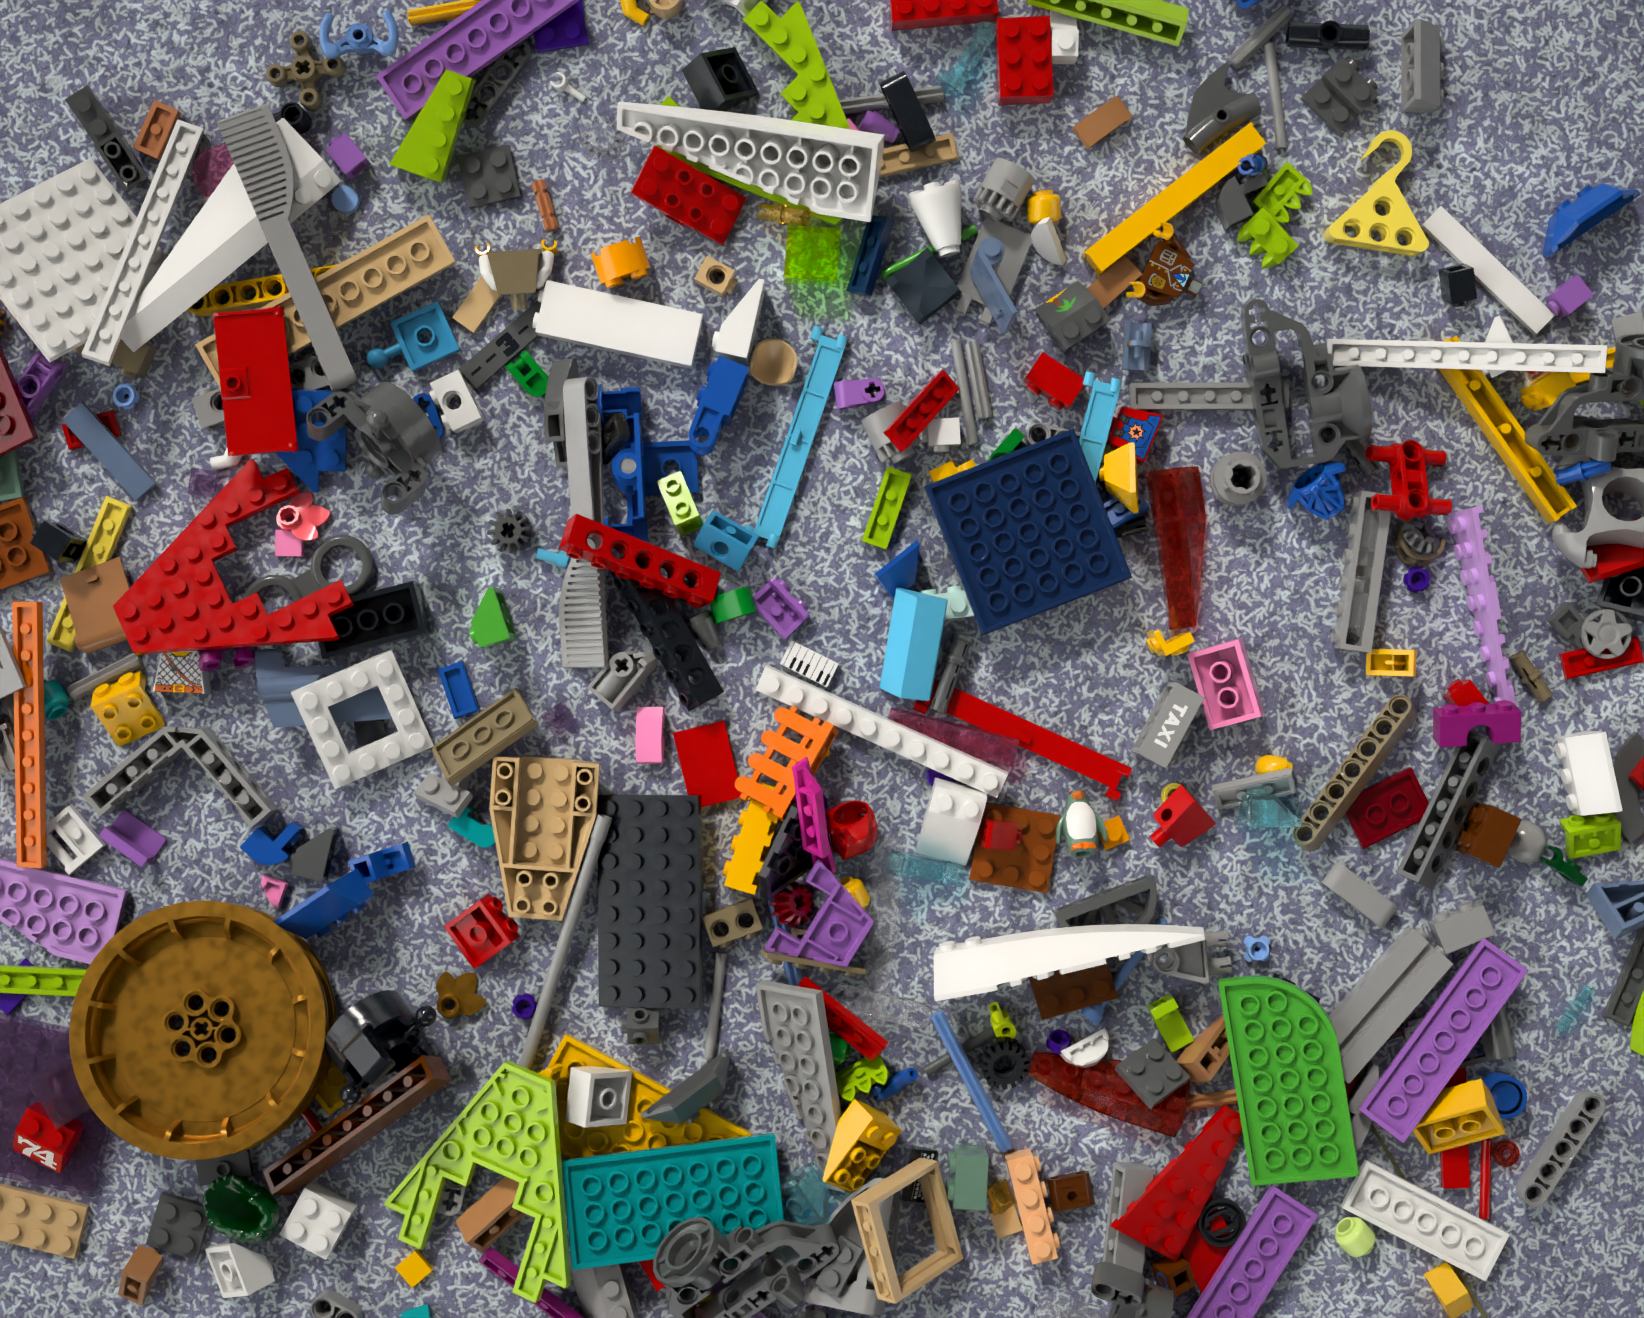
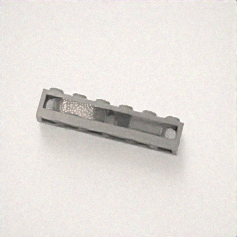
M1359 491L1350 500L1349 511L1353 513L1351 523L1349 522L1346 528V538H1349L1348 548L1344 549L1342 555V564H1345L1344 575L1340 576L1338 589L1341 590V598L1335 606V616L1338 619L1337 626L1333 627L1331 633V642L1334 643L1333 649L1360 653L1372 652L1391 511L1372 510L1371 498L1375 494L1382 493Z

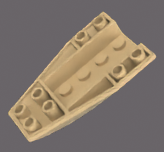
M525 755L493 757L489 810L509 917L563 920L596 819L599 763L578 759Z

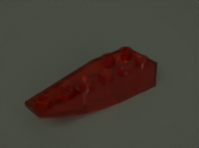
M1177 467L1150 471L1146 474L1169 630L1194 627L1197 624L1206 527V513L1199 467Z
M1033 1052L1028 1076L1083 1106L1120 1121L1174 1138L1184 1121L1190 1080L1154 1108L1150 1109L1114 1070L1117 1064L1123 1060L1103 1058L1098 1064L1084 1068L1067 1063L1059 1054Z

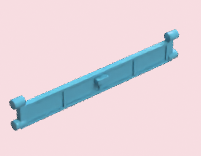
M813 326L809 339L819 343L755 528L749 525L744 527L759 537L767 539L766 546L776 549L848 340V337L838 334L837 340L823 336V328Z
M1086 371L1083 385L1091 386L1092 391L1079 443L1096 483L1122 380L1112 378L1111 383L1108 384L1096 381V373Z

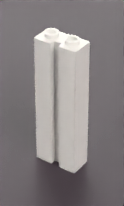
M546 280L545 287L540 288L538 302H541V308L539 313L535 312L532 325L533 328H536L535 332L538 336L679 367L693 368L703 314Z

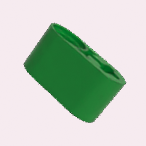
M750 586L714 596L713 602L710 603L715 624L757 612Z

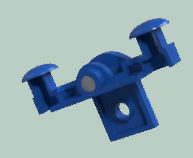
M600 384L597 405L601 423L605 424L606 414L622 413L624 445L617 451L612 461V476L617 487L627 495L628 509L627 524H611L609 516L604 519L603 524L648 542L646 496L662 495L657 481L669 476L664 472V465L668 461L678 463V472L682 473L690 494L699 493L697 454L691 450L690 440L643 443L640 388H620V391L604 392L603 384Z

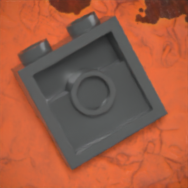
M1344 57L1340 58L1301 97V100L1337 136L1379 95L1376 91L1378 89L1377 84L1369 77L1364 79L1358 73L1359 66L1350 58L1345 60Z

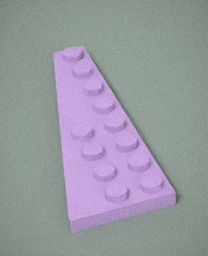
M1481 505L1450 513L1447 527L1450 534H1454L1455 537L1454 554L1456 559L1461 561L1463 570L1460 571V578L1464 586L1467 585L1469 596L1466 597V602L1469 610L1474 613L1473 630L1475 635L1480 637L1482 645L1479 648L1481 660L1487 664L1486 681L1488 686L1493 688L1495 696L1492 699V704H1496L1497 701L1506 700L1516 705L1512 682L1510 679H1506L1510 665L1509 659L1506 658L1501 649L1506 641L1505 635L1500 633L1497 626V620L1502 619L1496 582L1494 581V576L1489 575L1488 572L1492 567L1491 554L1484 548L1485 538L1488 537L1487 529H1483L1480 524L1479 513L1484 512Z

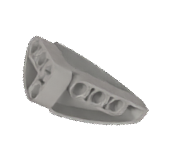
M875 1178L847 1197L832 1213L825 1224L833 1227L837 1241L840 1236L844 1235L864 1248L851 1199L886 1178ZM900 1191L878 1204L894 1266L896 1263L899 1232ZM865 1252L840 1298H836L815 1284L823 1268L806 1279L804 1302L873 1316L885 1313L886 1301L877 1298Z

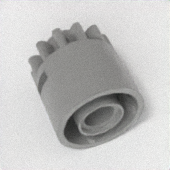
M996 158L973 201L977 203V206L980 207L979 212L986 218L998 223L1001 219L1005 222L1006 220L1012 222L1033 186L1035 179L1029 172L1017 164L1003 158Z
M902 401L890 404L861 421L881 463L892 459L893 463L896 464L915 454L913 448L922 442L918 436L906 450L900 452L883 433L905 409Z

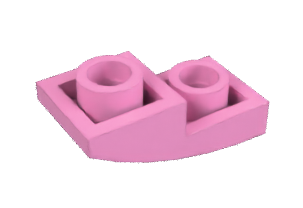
M637 707L635 743L637 764H663L665 738L663 736L665 710L663 707Z

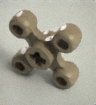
M296 31L290 37V45L296 53V58L288 67L279 64L270 65L266 70V78L274 87H283L290 81L300 83L302 87V92L299 95L301 105L308 111H316L322 105L321 95L316 89V83L319 81V78L322 76L342 77L346 71V65L340 56L335 59L326 57L322 61L313 60L310 55L313 46L311 37L304 31ZM301 40H304L303 44L298 45ZM334 64H338L336 68L332 69ZM304 68L307 70L310 69V72L308 74L305 72L302 73L301 71ZM280 73V76L275 78V75ZM314 97L312 102H308L309 98Z

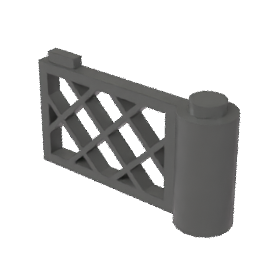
M1505 1004L1477 1041L1481 1044L1483 1055L1476 1057L1467 1055L1466 1057L1469 1059L1463 1060L1458 1069L1490 1060L1510 1058L1517 1054ZM1422 1017L1407 1020V1026L1401 1027L1405 1043L1411 1036L1410 1032H1413L1422 1021Z

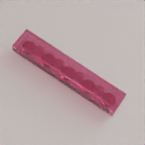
M893 707L890 709L889 720L895 721L975 758L1013 767L1019 739Z

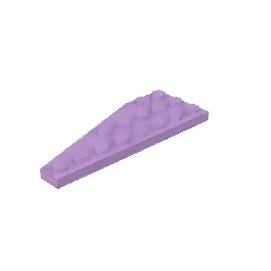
M0 858V921L10 928L17 929L26 935V938L34 943H39L55 956L91 964L105 944L118 933L129 890L42 868L17 867V862Z

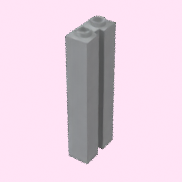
M1406 927L1329 1015L1338 1038L1344 1080L1348 1084L1453 965L1447 959L1450 955L1445 954L1443 948L1438 945L1435 948L1432 947L1427 941L1429 936L1418 927L1416 929Z

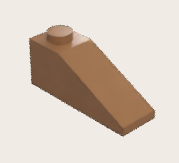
M1221 1014L1193 1042L1189 1043L1176 1061L1188 1073L1191 1082L1211 1081L1230 1054L1224 1015Z

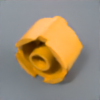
M636 237V243L634 244L624 240L599 249L601 255H597L595 252L590 254L601 285H606V288L609 287L611 289L623 285L622 279L631 276V279L638 280L649 276L647 270L651 269L641 237Z

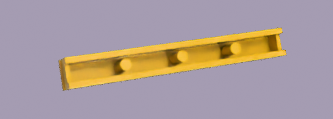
M1250 122L1088 248L1081 257L1100 276L1124 255H1127L1150 237L1154 230H1159L1163 227L1160 222L1168 223L1238 168L1237 165L1241 164L1239 162L1241 158L1258 153L1266 145V142L1253 127L1254 124Z
M1456 335V336H1454V337H1452V338L1446 339V340L1443 341V342H1461V341L1459 340V338H1458L1457 335ZM1438 368L1548 524L1556 522L1568 511L1576 508L1577 505L1566 489L1557 484L1555 474L1541 454L1526 444L1525 431L1484 373L1478 369Z

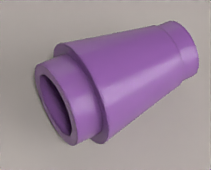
M869 110L865 113L859 126L861 131L885 135L884 141L894 143L900 130L878 112H871Z

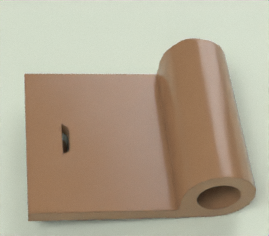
M121 557L60 578L77 635L74 637L75 643L80 651L90 654L127 640L112 607L130 588Z

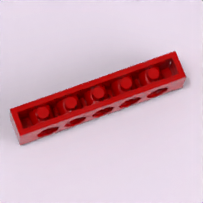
M577 513L567 520L559 550L566 552V555L570 558L587 560L595 568H607L614 571L615 575L620 578H632L639 581V584L645 588H657L664 591V595L671 598H682L687 600V604L697 608L704 607L713 602L721 575L719 571ZM587 539H591L595 543V549L588 545ZM612 548L618 551L619 559L613 556ZM636 558L643 562V569L637 565ZM661 568L667 572V578L662 576ZM684 578L690 581L691 588L685 584Z

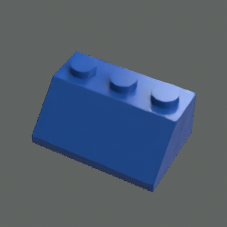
M355 869L326 885L273 922L286 931L304 939H308L315 934L319 938L332 930L330 924L333 922L338 926L349 919L348 913L350 911L356 914L368 905L365 901L373 897L374 894L359 870Z

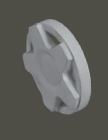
M1612 609L1597 610L1591 613L1583 622L1581 641L1591 655L1604 659L1614 658L1624 653L1629 646L1632 627L1626 617L1618 611ZM1601 615L1599 622H1591L1595 617ZM1615 616H1616L1622 623H1616V618H1615ZM1587 633L1593 637L1591 644L1588 642ZM1606 648L1611 652L1610 654H1601Z

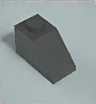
M329 828L297 848L296 852L292 853L289 867L292 868L291 875L320 882L327 880L339 828Z

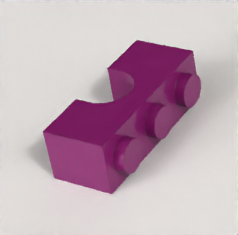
M1506 700L1486 705L1480 702L1470 703L1469 706L1445 704L1442 708H1433V739L1439 747L1467 746L1468 732L1477 725H1486V735L1493 744L1521 742L1522 712L1514 703Z

